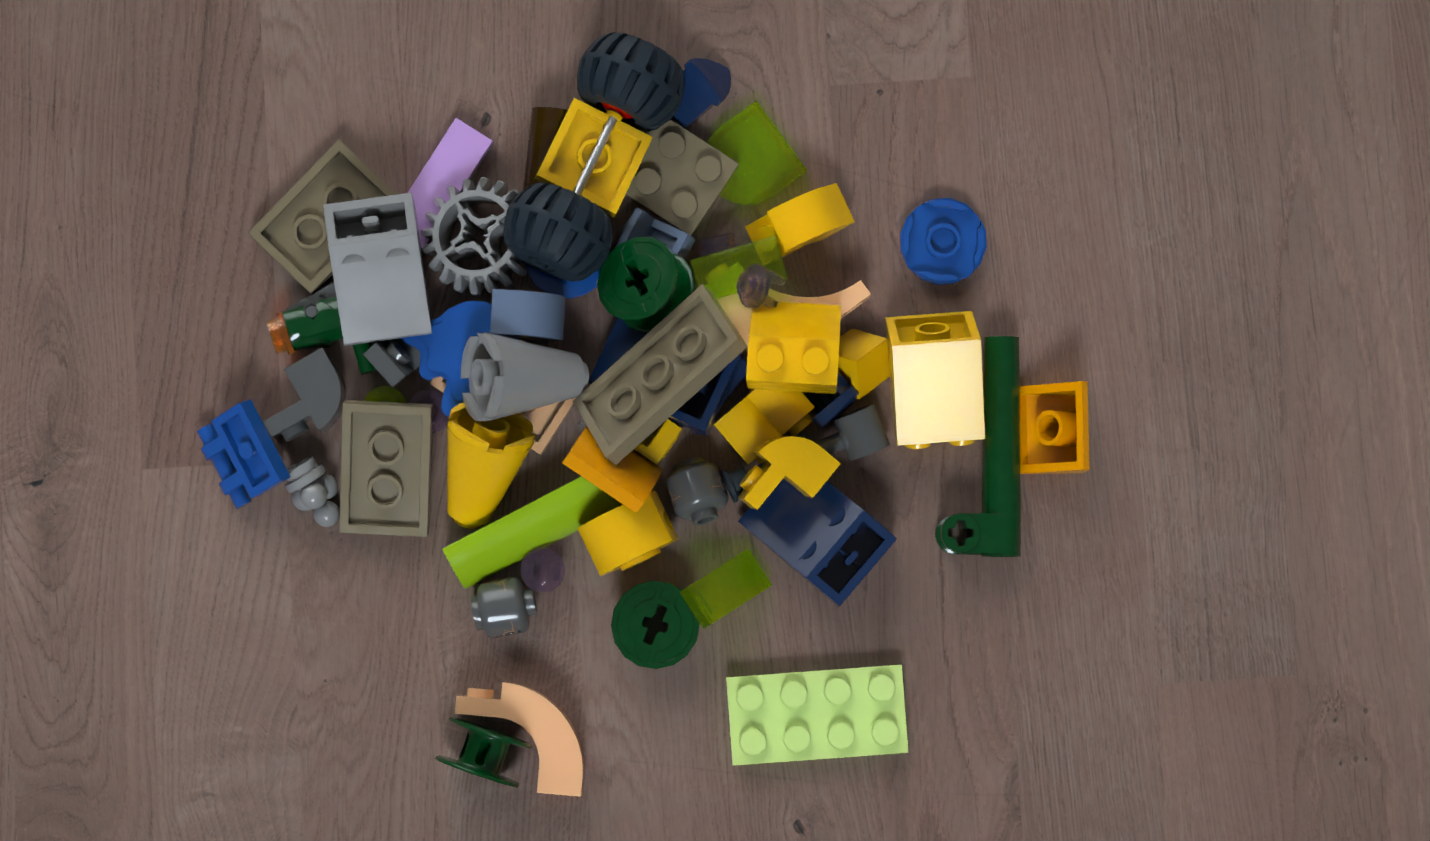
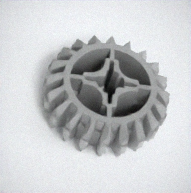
M486 177L480 178L477 188L473 181L464 179L462 193L456 187L448 186L447 192L451 199L446 202L440 197L434 198V203L441 208L437 215L433 212L425 213V218L434 223L433 228H425L421 231L423 237L433 240V242L426 244L422 248L424 254L435 256L428 264L429 268L435 272L441 271L439 277L441 282L449 284L454 281V290L463 293L469 286L472 295L480 296L485 285L488 293L492 294L493 289H499V280L506 287H513L514 282L510 274L514 271L523 277L527 271L520 265L522 260L517 258L509 249L502 255L500 242L504 237V221L507 209L520 192L516 189L507 192V184L500 180L492 187L491 181ZM479 204H495L501 206L505 212L499 216L492 214L487 218H480L479 215L473 212L471 207ZM459 218L461 223L460 233L454 240L450 241L453 225ZM475 225L488 233L483 235L487 237L485 242H483L487 249L473 241V239H478L474 236L478 231ZM481 255L489 263L490 267L481 270H466L461 268L456 261L463 257L469 259L472 256Z

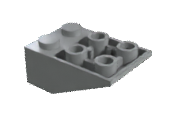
M412 192L324 204L327 240L344 346L432 334L416 208Z

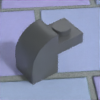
M320 348L284 369L301 400L263 421L272 438L278 440L284 437L286 442L293 440L309 430L306 423L313 420L320 432L325 433L340 418L343 402L346 398L345 385L328 352L324 348Z

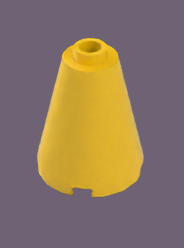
M459 403L451 409L447 421V512L459 526L473 529L490 521L533 446L535 434L532 435L534 426L522 414L518 413L485 422L475 421L468 414L464 403Z

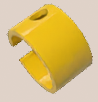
M656 491L650 492L637 513L621 505L577 528L600 576L620 568L624 571L661 553V548L679 539Z

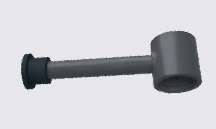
M874 404L858 408L833 419L837 433L815 441L816 444L829 454L844 449L849 461L867 456L890 445ZM764 462V463H761V464H759V465H757V466H759L760 468H762L763 465L765 464V462ZM744 466L730 472H727L726 469L721 470L725 485L734 503L738 502V496L744 490L739 485L753 467L745 470Z

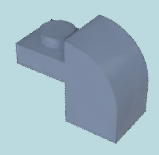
M493 289L490 333L513 339H528L530 343L548 344V341H563L566 297L535 291Z

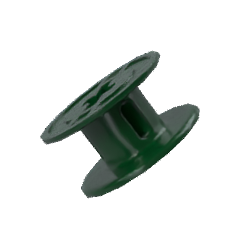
M635 237L622 242L609 253L606 261L600 268L597 288L600 301L608 313L623 320L628 327L639 333L647 334L695 291L696 283L693 270L686 260L671 252L666 244L653 237Z
M654 580L637 584L622 595L613 611L611 629L614 643L625 658L640 667L659 669L673 666L688 656L697 641L700 623L696 607L686 592L671 583ZM661 605L667 608L662 622L668 623V630L666 633L658 632L653 644L650 645L644 642L649 628L643 627V621L646 617L653 618L658 606Z
M450 717L449 720L452 723L469 729L458 760L441 755L436 756L435 759L470 774L518 788V782L500 775L510 744L528 749L532 748L533 745L488 727Z

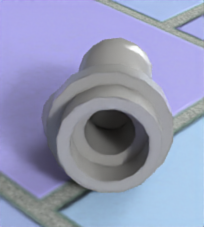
M310 456L288 468L287 470L291 477L286 480L287 483L284 486L288 493H292L293 505L301 511L314 509V520L323 527H330L337 523L340 518L339 508L335 503L326 500H330L337 493L338 483L332 475L324 474L326 469L323 464H317L313 456Z

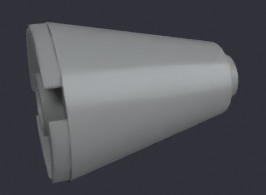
M487 332L477 333L478 336H471L467 340L463 351L461 379L469 378L470 393H462L463 401L468 414L475 421L488 422L578 397L582 393L583 388H586L588 385V366L585 362H582L581 357L576 353Z

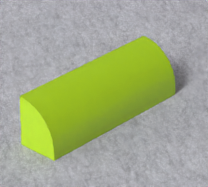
M581 476L446 546L442 550L462 586L468 589L577 532L578 527L620 505L616 499Z

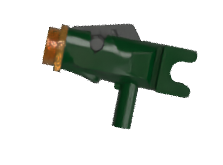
M334 283L290 306L284 312L276 313L277 318L267 320L270 336L277 354L287 351L288 355L295 354L297 350L329 348L333 341L343 339ZM370 343L352 345L361 375L377 371L363 355L371 347Z

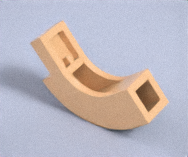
M502 682L501 699L493 698L494 690L468 688L467 696H456L455 714L505 718L516 722L531 735L539 754L537 793L578 797L583 795L585 765L579 737L566 714L548 697L527 686L510 682Z

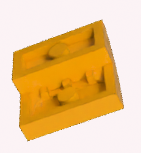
M587 425L562 462L635 513L639 511L662 472V468L634 449L615 465L605 457Z

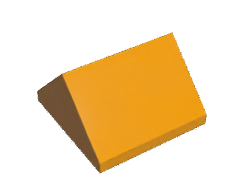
M1088 381L1020 386V474H1068L1089 471Z

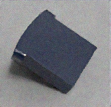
M703 58L690 59L684 64L685 88L679 109L673 115L683 128L693 125L710 108L718 106L725 100L731 87L730 70L726 66Z
M839 371L836 394L802 392L818 413L812 421L819 429H822L830 421L846 411L859 394Z

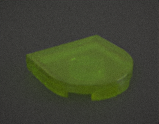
M757 100L721 125L707 142L739 163V167L720 194L722 199L735 204L757 205L766 202L808 171Z

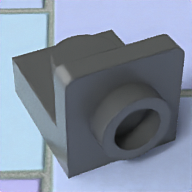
M402 338L378 341L363 354L392 387L405 380L420 366L419 350L405 343Z

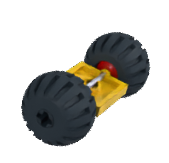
M620 32L603 35L585 51L580 59L577 71V90L584 102L576 98L571 102L535 176V179L543 183L532 184L520 192L507 209L504 221V241L507 248L517 258L541 272L572 282L588 278L598 271L606 261L613 238L612 224L607 215L613 218L616 215L653 138L640 130L653 131L658 129L673 117L682 102L685 88L684 73L679 63L671 55L647 40L645 41L634 35Z

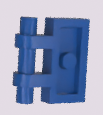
M251 399L238 403L211 421L212 424L197 430L204 445L201 451L207 461L212 460L222 480L219 486L225 496L229 495L236 509L251 503L252 498L263 495L291 477Z

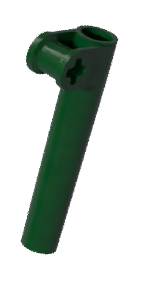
M989 336L985 337L984 345L985 439H983L982 513H958L947 516L937 525L935 538L940 549L949 554L981 555L982 557H1021L1019 337ZM957 522L959 523L960 530L967 531V538L960 540L959 546L955 538L948 536V529L955 528Z

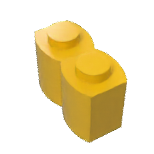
M754 389L720 418L714 426L747 465L753 460L761 464L764 461L752 451L764 441L783 436L787 431L792 436H796L812 422V418L808 413L815 407L802 392Z

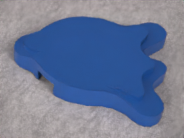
M482 301L462 302L449 308L440 317L431 320L432 334L402 338L405 343L419 350V372L422 378L430 381L442 377L446 380L441 409L448 418L453 407L459 403H464L462 393H470L469 378L461 379L462 355L467 340L471 336H478L477 333H490L492 304Z

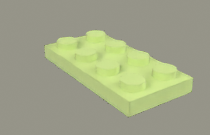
M902 665L726 677L733 766L909 753Z

